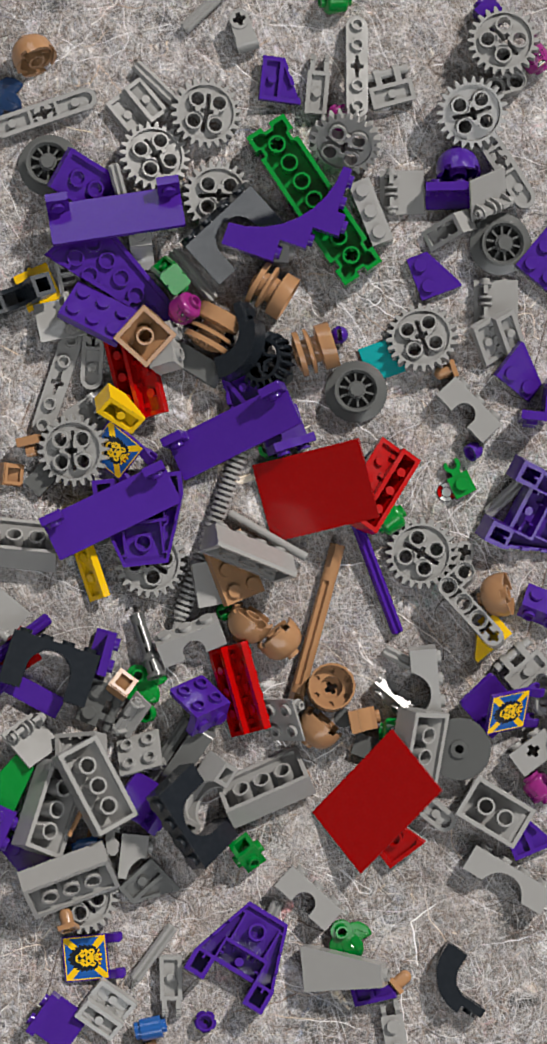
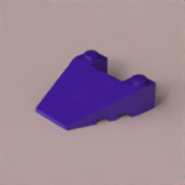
M516 454L506 474L515 481L522 483L523 486L504 521L502 522L484 514L475 534L502 549L511 548L520 549L521 551L532 550L547 553V472L534 462Z
M181 471L168 472L179 494L181 503L110 537L123 568L169 562L184 499ZM112 478L92 481L93 495L116 484V480Z
M249 901L192 951L182 969L203 980L213 962H216L251 984L240 1004L257 1015H262L274 993L288 924Z

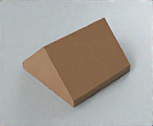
M143 304L113 338L147 368L177 334L156 313Z

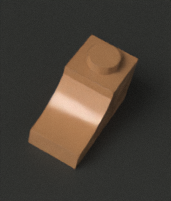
M373 705L347 710L352 734L378 728L377 723H381L379 709L374 710Z

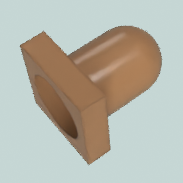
M451 359L448 364L443 365L442 369L437 367L434 376L439 380L451 376L453 378L455 376L459 377L454 359Z
M68 908L61 909L59 912L61 926L57 927L58 932L64 935L80 930L79 924L74 922L71 910Z
M402 970L394 978L390 977V982L388 983L397 994L400 995L404 992L402 988L410 982L411 973L407 970Z

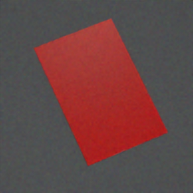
M359 438L252 465L269 531L284 540L380 517Z
M391 729L312 813L361 874L443 790L395 731Z

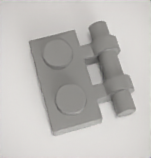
M398 64L392 65L389 69L381 71L377 69L368 74V83L375 82L376 87L368 88L373 111L412 102L417 99L411 77L402 79L401 74L409 72L407 64L400 66ZM394 77L395 82L383 85L382 79Z
M525 637L521 642L517 641L513 645L514 648L506 655L502 654L498 658L499 661L493 665L498 672L504 667L509 670V673L503 678L513 690L528 687L535 681L539 673H544L547 670V659L537 648L532 653L527 651L526 648L532 644L528 637ZM521 654L525 659L517 666H514L511 661Z

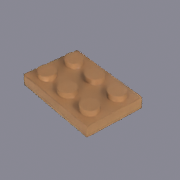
M204 554L224 607L265 591L258 575Z

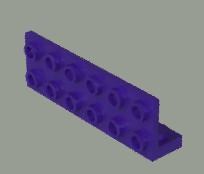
M178 174L157 177V189L69 202L67 191L45 194L52 245L61 246L185 227L186 223Z
M276 380L259 389V395L187 431L177 430L161 438L162 446L171 450L177 466L182 472L183 479L189 480L302 423L285 383Z
M159 460L119 483L67 508L57 509L39 518L41 526L45 528L58 558L63 560L181 503V499L163 461Z

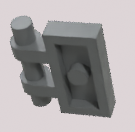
M94 678L85 707H79L75 719L95 727L99 719L104 720L105 723L102 730L111 732L112 725L117 723L118 719L116 717L119 709L124 705L125 701H120L106 690L109 683ZM107 700L113 702L108 714L102 712Z

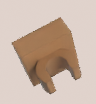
M40 434L15 439L17 448H25L27 457L39 456L36 445H39V441H43Z

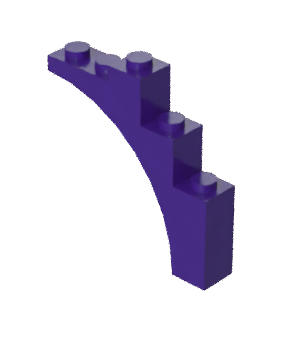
M343 166L337 182L327 196L313 209L296 219L266 227L243 226L229 222L221 243L222 246L274 263L275 258L279 260L283 247L280 246V243L304 251L307 250L308 246L312 247L316 234L312 233L313 230L339 239L340 234H345L349 223L345 221L346 214L340 213L339 209L344 210L347 202V197H344L346 189H351L355 176H352V169Z

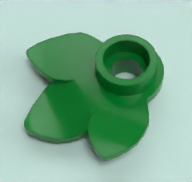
M136 664L129 667L127 670L129 674L134 677L135 672H140L141 678L127 699L130 701L134 693L138 691L148 702L157 703L160 697L158 685L167 680L166 675L156 680L147 681L146 677L148 674L144 666Z
M344 919L336 920L330 927L332 938L329 942V948L362 956L364 951L362 939L370 936L371 930L360 921L349 923ZM343 928L345 929V932L343 934H339L338 930Z

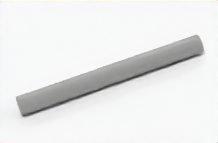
M230 511L227 518L276 546L286 549L287 552L303 561L307 559L309 555L307 552L235 511Z

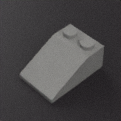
M477 775L472 780L454 813L514 849L537 810Z

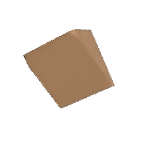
M0 462V485L22 487L25 465Z
M120 668L107 685L106 690L124 702L139 680Z

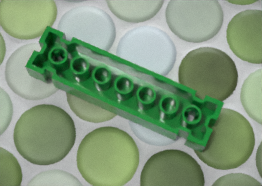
M283 113L268 123L269 129L263 132L260 128L246 137V143L256 157L260 154L262 155V167L296 218H298L323 200L332 189V185L300 137H292L293 127ZM273 143L277 145L282 144L281 149H272ZM346 206L344 210L339 209V212L346 214L345 221L349 223L345 234H340L339 239L314 230L312 232L316 234L313 242L329 267L332 265L336 266L335 276L344 289L359 280L360 275L358 273L364 270L367 275L382 264V260L373 246L367 249L364 245L367 243V237ZM346 253L355 254V261L347 260Z

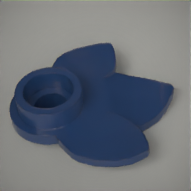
M5 77L0 80V116L3 115L4 110L13 112L22 109L21 100L16 93L23 87V84L15 78Z

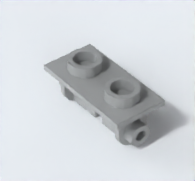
M380 675L369 688L372 695L389 706L390 711L395 715L398 713V707H413L415 705L412 702L413 699L403 690H400L395 695L393 691L397 688V685L386 676Z
M138 691L134 693L118 716L117 723L112 725L111 731L114 735L119 736L123 734L129 739L152 707Z

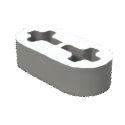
M467 541L459 542L457 544L458 547L453 551L458 553V557L452 558V560L457 564L465 561L472 563L474 556L473 545ZM466 545L470 554L465 555L464 560L461 561V553L458 552V548H463ZM462 569L461 571L464 572V575L460 577L467 578L470 569Z

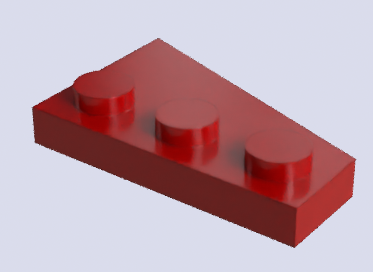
M406 828L380 856L391 869L423 845L426 840Z

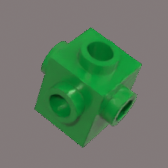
M247 832L229 845L234 854L232 859L238 868L243 866L248 873L266 861L262 854L265 850L258 839L253 841Z

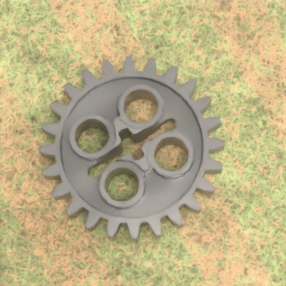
M503 5L502 11H499L494 6V13H490L486 9V17L478 15L480 23L473 22L472 27L475 30H469V36L473 38L467 39V43L473 46L468 48V52L475 53L472 55V61L479 60L477 68L485 66V74L493 70V77L498 72H501L502 78L505 77L506 72H509L510 76L513 77L514 70L521 74L522 66L530 67L528 60L535 61V56L532 53L539 52V48L535 46L540 44V39L535 38L539 35V30H533L536 27V22L529 23L530 15L523 18L522 9L515 13V6H512L510 11H507L505 5ZM501 23H507L510 27L507 30H501L498 26ZM493 28L496 31V34L490 31L489 29ZM485 38H491L494 41L491 45L482 43ZM522 38L525 40V43L523 45H516L514 40ZM500 39L502 41H505L507 39L508 45L505 42L500 44ZM512 50L517 52L518 55H514L512 53ZM506 53L509 55V58L502 61L498 59V55Z
M473 75L470 76L469 81L462 76V83L459 84L456 80H453L454 87L446 86L448 93H440L444 100L437 101L441 109L436 110L435 113L441 115V117L436 122L444 124L439 130L441 132L447 131L444 136L446 139L453 136L452 143L454 145L460 140L461 148H464L466 143H468L470 149H473L474 143L479 148H482V141L490 144V136L498 138L495 133L496 130L503 132L502 127L499 125L500 123H507L502 118V115L508 114V111L502 109V107L508 103L500 101L504 93L496 94L499 89L497 85L490 88L492 85L491 80L486 81L484 84L482 76L478 78L477 82ZM479 93H484V101L480 104H476V95ZM457 99H463V107L455 110L453 107L454 102ZM489 105L491 106V108L488 110L474 112L473 117H471L468 114H465L457 117L456 119H453V115L469 113L471 107L475 110H480ZM488 114L490 116L489 123L481 125V117ZM467 120L469 123L468 128L465 131H459L458 126L460 122Z
M202 77L200 83H198L193 78L192 86L185 82V90L179 88L177 92L180 96L174 95L172 98L177 104L170 105V108L175 110V112L170 113L169 117L176 119L172 122L171 126L179 127L175 134H184L181 141L187 138L190 139L189 146L196 142L197 149H200L202 144H205L206 149L209 150L211 143H213L214 147L218 148L219 140L221 143L226 144L227 139L225 136L232 138L234 135L231 130L237 131L239 128L234 123L241 121V118L236 115L241 113L242 110L235 108L240 101L232 100L236 93L228 94L227 91L230 86L222 88L221 80L214 84V79L211 77L207 83L205 78ZM209 94L210 101L207 108V114L209 115L205 119L204 132H201L200 129L204 118L202 111L206 107V95ZM191 96H199L202 104H194ZM213 101H221L223 104V109H216L213 105ZM194 117L198 121V126H190L187 118ZM209 122H216L219 125V131L211 130Z
M338 108L337 114L330 110L329 117L322 114L321 121H315V127H311V135H309V150H312V157L317 158L316 163L318 165L324 163L323 170L330 167L331 174H334L337 170L340 175L343 166L352 169V171L355 170L358 175L360 174L361 167L367 171L369 164L374 165L375 158H378L381 143H379L381 135H378V127H373L374 121L366 122L367 115L359 117L358 110L351 114L350 108L346 110V113H342V110ZM340 128L342 129V131H336L334 129ZM355 136H362L363 138L358 139Z
M149 121L146 122L144 128L141 124H138L136 130L130 129V135L125 134L123 138L125 142H121L119 146L123 150H119L118 156L123 158L118 163L119 165H125L121 173L128 172L129 175L126 180L128 181L133 178L135 180L133 183L134 187L140 183L141 191L146 186L149 187V190L157 188V177L178 174L179 180H183L185 177L183 173H186L189 169L186 164L190 162V159L185 156L190 151L183 149L187 142L179 141L182 136L181 134L173 135L175 128L167 131V124H164L162 128H159L157 121L153 127H151ZM154 140L161 141L163 143V147L157 146L154 143ZM135 148H140L144 155L137 154ZM164 160H170L173 166H167ZM144 168L152 169L154 174H147Z
M220 160L217 161L216 166L209 161L207 168L201 164L199 166L200 172L194 169L192 171L194 177L188 176L186 178L190 184H184L182 187L188 192L181 195V197L187 199L182 205L189 206V210L185 214H193L191 222L200 221L206 214H211L216 209L218 203L215 197L199 198V194L213 196L218 192L220 197H229L232 192L225 190L224 182H231L234 188L240 183H249V179H242L244 172L237 174V166L232 170L229 169V162L222 167ZM202 181H209L212 184V190H205L202 187ZM203 202L209 203L211 212H204L201 204ZM241 216L232 217L226 220L220 227L225 233L229 222H236L241 225L243 220Z
M421 303L418 304V309H414L410 305L409 312L401 309L403 316L395 315L397 323L390 322V327L393 330H387V335L391 338H387L386 343L391 345L387 349L389 353H393L391 356L392 360L399 359L397 362L398 366L401 367L405 364L407 372L412 367L414 374H417L418 370L422 369L425 375L427 368H430L434 373L436 365L442 369V361L444 360L449 363L448 355H455V351L452 348L458 347L455 339H458L459 336L458 333L454 332L457 330L456 324H452L453 318H446V310L439 313V306L431 310L430 303L427 304L425 309L422 308ZM415 322L420 324L430 353L429 356L425 355ZM427 322L435 323L432 328L424 327ZM407 329L414 331L410 336L403 335V332ZM438 341L442 343V345L439 348L431 347L432 343ZM413 349L421 350L416 356L410 355Z
M70 414L68 420L66 416H61V422L57 419L53 420L54 427L51 425L46 426L49 433H41L45 441H39L38 444L43 446V449L37 451V453L43 454L44 457L39 462H46L47 465L44 466L43 471L51 470L48 477L57 476L56 483H60L64 479V486H69L71 481L73 487L78 486L79 481L82 485H87V479L90 482L95 480L93 474L101 475L99 468L107 467L102 461L110 458L104 455L105 451L110 450L109 447H104V443L109 441V439H102L101 436L105 431H97L99 423L91 425L92 418H87L84 421V416L79 415L76 420L75 414ZM82 433L88 436V442L85 445L80 441ZM61 434H64L67 439L63 446L58 440ZM70 448H77V453H71ZM84 455L89 458L87 467L81 464V458ZM62 456L66 457L68 461L65 468L60 465V458Z
M424 517L421 518L420 523H417L415 518H413L412 525L409 526L405 521V529H399L398 535L391 534L394 542H387V545L392 550L385 551V553L392 558L386 560V563L393 564L389 571H397L394 577L396 580L403 577L402 585L409 581L411 589L414 588L415 584H418L419 590H422L423 585L426 584L430 590L432 587L431 583L434 582L438 586L439 579L443 578L446 572L451 571L450 565H457L452 558L458 557V553L452 552V550L458 546L457 544H450L454 540V536H446L449 532L448 528L441 531L442 523L439 522L434 526L433 519H430L429 523L426 524ZM417 533L424 535V540L420 544L413 543V537ZM405 543L411 544L420 551L425 549V553L437 560L439 564L435 565L422 556L418 559L419 555L407 548ZM435 545L443 547L442 553L438 556H434L431 553ZM405 552L412 554V559L408 563L401 561V556ZM423 564H430L431 571L426 575L420 574V567Z
M175 538L171 550L172 562L168 565L158 564L167 570V574L162 573L152 565L149 567L143 565L139 570L132 571L130 567L123 568L119 557L114 558L115 561L120 562V565L116 566L115 570H122V573L117 577L119 579H126L122 585L125 587L131 584L129 589L131 593L138 589L137 596L140 597L143 592H146L147 598H150L151 592H154L156 598L159 597V591L167 595L166 588L168 587L175 590L172 583H181L178 575H185V573L180 569L187 566V563L181 562V559L187 557L186 554L179 553L184 548L183 545L176 546L179 539ZM151 572L159 573L160 579L157 583L152 584L148 582V575Z
M114 889L103 893L104 900L100 905L95 904L94 897L88 899L87 901L96 909V913H93L89 905L84 901L67 907L72 912L74 922L80 926V930H77V933L82 934L85 928L86 933L91 934V927L96 931H100L99 924L107 926L105 919L114 918L110 912L118 911L113 906V903L120 902L119 899L114 898V895L120 891ZM84 907L87 914L84 919L80 920L77 917V910ZM59 910V911H56V912H54V913H51V914L57 913V916H56L55 919H54L55 922L60 921V919H59V912H60V910Z

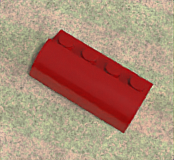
M103 341L114 387L124 392L145 416V419L169 412L161 375L153 371L149 365L146 368L121 344H118L115 348Z
M384 437L379 438L365 463L380 517L350 525L364 533L377 534L421 460L406 449H399Z
M248 641L208 651L218 690L231 702L227 713V723L231 737L271 728L269 714L266 710L263 692L260 688L258 674L254 666Z

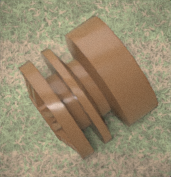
M267 261L257 271L249 284L245 302L250 304L254 297L257 296L254 307L258 308L264 301L267 302L265 313L278 320L292 299L301 280L290 273H287L280 280L278 276L281 268L277 266L273 273L270 274L273 263Z
M202 300L199 316L202 322H190L189 324L197 329V331L186 328L184 334L193 343L211 353L225 354L227 349L221 346L220 343L228 346L232 344L225 337V334L236 335L238 333L237 318L221 307Z
M328 322L314 325V336L309 337L305 328L301 329L302 340H299L296 331L291 332V346L295 355V361L304 377L310 376L309 365H312L315 374L318 373V362H322L326 370L341 366Z
M327 663L319 666L313 671L307 685V694L310 702L315 708L323 712L333 713L342 710L349 704L355 693L353 675L346 667L337 663ZM327 683H329L331 686H336V688L334 689V694H331V692H325V689L327 688Z

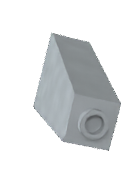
M305 944L300 947L304 992L384 988L390 982V969L386 968V962L313 944Z

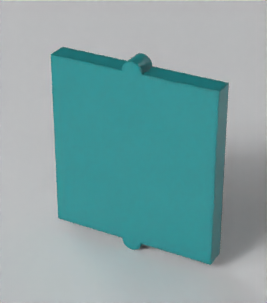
M386 340L358 349L361 360L377 368L384 379L406 371L405 364L401 367L398 366L397 362L399 359L392 360L391 356L393 353H389L387 349L391 345H388Z

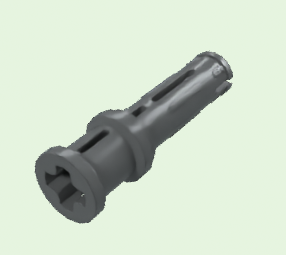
M139 612L131 615L130 619L142 652L140 660L145 665L148 674L146 677L147 681H152L165 676L166 672L162 670L159 661L160 655L154 649L143 616L144 614Z

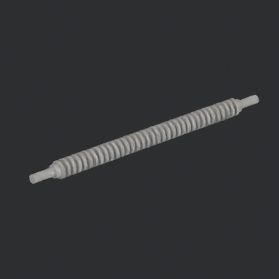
M251 450L231 458L232 462H227L231 467L226 466L225 470L229 471L228 473H223L227 478H221V481L225 483H220L219 486L223 489H217V492L221 494L215 495L219 499L213 500V503L217 505L211 506L215 510L209 511V514L213 516L207 517L211 521H206L205 525H211L215 522L224 523L221 518L226 519V516L222 514L228 513L225 507L230 508V505L226 503L232 502L229 496L234 497V494L230 492H236V488L233 485L238 486V483L234 481H240V477L237 474L242 475L239 469L244 470V466L241 464H246L247 461L243 460V458L248 459V455L245 453H250ZM195 549V552L199 554L193 555L196 561L191 560V563L206 561L204 554L199 552V549ZM187 571V574L191 575L190 577L185 576L188 583L183 582V585L187 587H181V590L185 591L184 594L179 593L182 599L177 598V601L181 603L174 606L178 610L173 609V618L175 619L171 629L178 627L190 617L189 614H186L187 611H192L188 607L194 606L190 601H196V598L192 597L195 595L191 571Z

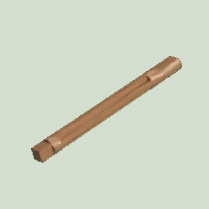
M330 543L288 699L304 700L345 546Z

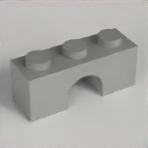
M366 177L353 182L348 192L355 209H357L370 247L373 246L374 249L392 243L393 235L370 178Z
M455 376L435 397L449 412L459 405L470 407L474 418L472 423L466 427V430L482 444L502 425L499 422L501 418L495 411L491 410L489 412L484 406L486 402L478 394L473 395L468 390L470 385L462 377L458 379Z
M216 612L203 614L196 620L183 622L176 628L163 630L153 636L165 668L186 660L183 649L190 641L203 643L207 652L228 644Z
M292 864L275 882L274 886L291 901L299 893L306 892L311 894L315 899V904L308 913V917L325 931L343 911L340 907L342 903L334 895L330 897L323 892L325 887L316 879L312 882L307 877L309 873L302 866L298 865L295 867Z

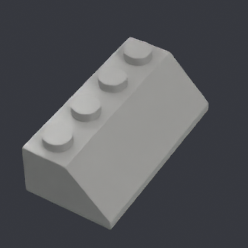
M0 517V568L56 573L58 555L40 521Z
M215 522L206 526L199 552L275 583L296 577L297 570L292 554L287 553L286 549L267 545V541L260 538H250L244 531L228 529V525L221 522Z
M398 707L395 733L438 784L450 714L416 707Z
M97 735L85 739L51 757L93 837H100L139 815Z
M297 746L238 771L227 788H217L226 813L235 829L317 793Z
M42 759L36 765L11 844L30 852L57 858L64 853L68 841L67 834L73 824L78 807L53 759Z
M103 841L90 844L17 872L22 893L35 919L120 887Z

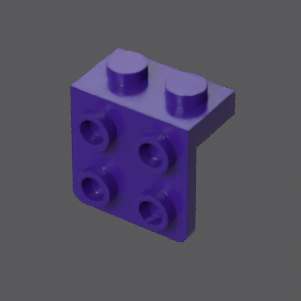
M547 378L543 383L541 411L521 410L518 414L517 423H522L524 428H535L538 425L544 426L547 423Z
M294 403V405H295V407H296V409H297V412H298V414H299V416H300L298 407H297V405ZM302 422L300 425L265 441L264 445L268 457L276 454L278 457L290 454L292 449L297 448L298 451L310 448V444L316 441L314 432L306 434Z
M489 673L460 700L459 704L485 730L490 695L506 692L507 690L492 673ZM498 733L489 734L488 736L493 739Z
M200 675L170 689V695L190 715L186 732L191 737L204 733L213 726L221 725L227 719L231 702L206 677Z
M139 772L133 774L124 787L139 814L131 820L141 825L149 834L155 836L163 828L162 822L156 813L151 810L150 804L145 797L159 783Z
M53 991L50 996L46 994L39 1003L42 1008L38 1014L33 1012L26 1021L28 1025L26 1032L31 1036L37 1034L49 1044H71L85 1024L74 1017L78 1007L56 991Z

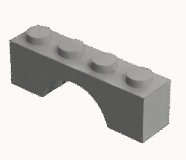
M435 644L408 646L411 673L419 675L429 685L428 699L420 708L442 712L441 707H445L444 694H440L439 686L443 685V674L438 672V664L442 663L441 651L436 650Z
M211 750L197 769L204 782L187 798L184 806L185 822L188 828L195 834L201 827L198 811L203 798L214 789L227 788L239 771Z
M481 843L480 846L474 844L461 867L481 880L493 873L510 875L518 884L519 902L536 913L541 914L547 904V881L540 877L538 881L530 877L532 872L522 866L519 869L511 865L512 860L502 854L500 857L492 854L493 849L486 844Z

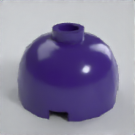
M453 146L443 152L437 160L436 179H443V182H451L455 178H463L469 181L480 177L478 158L472 151L466 148Z

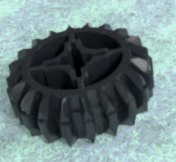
M267 331L261 357L256 365L246 374L244 382L248 384L250 381V386L253 388L257 386L258 390L276 380L284 383L288 382L287 375H292L290 368L296 366L292 363L295 355L291 353L293 349L289 345L290 341L281 334Z

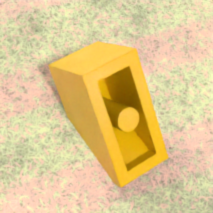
M110 383L94 398L96 413L130 434L145 420V416L130 398Z
M487 613L502 630L505 639L512 634L498 616ZM483 616L477 621L479 623L478 626L484 624L485 618ZM488 627L486 632L490 636V641L494 640L497 642L499 640L498 634L494 635ZM475 633L473 659L479 662L493 649L489 648Z

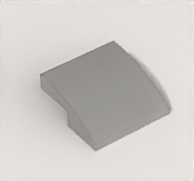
M141 77L127 85L120 94L108 101L104 106L128 135H130L129 131L131 128L136 130L138 124H141L144 128L147 121L152 126L168 112L165 105Z
M512 308L490 315L469 326L480 360L485 366L490 365L503 356H508L518 341H522L526 346L515 311Z
M207 561L190 564L197 608L223 604Z
M101 976L74 1014V1017L108 1041H111L123 1027L126 1018L138 1005V1001Z

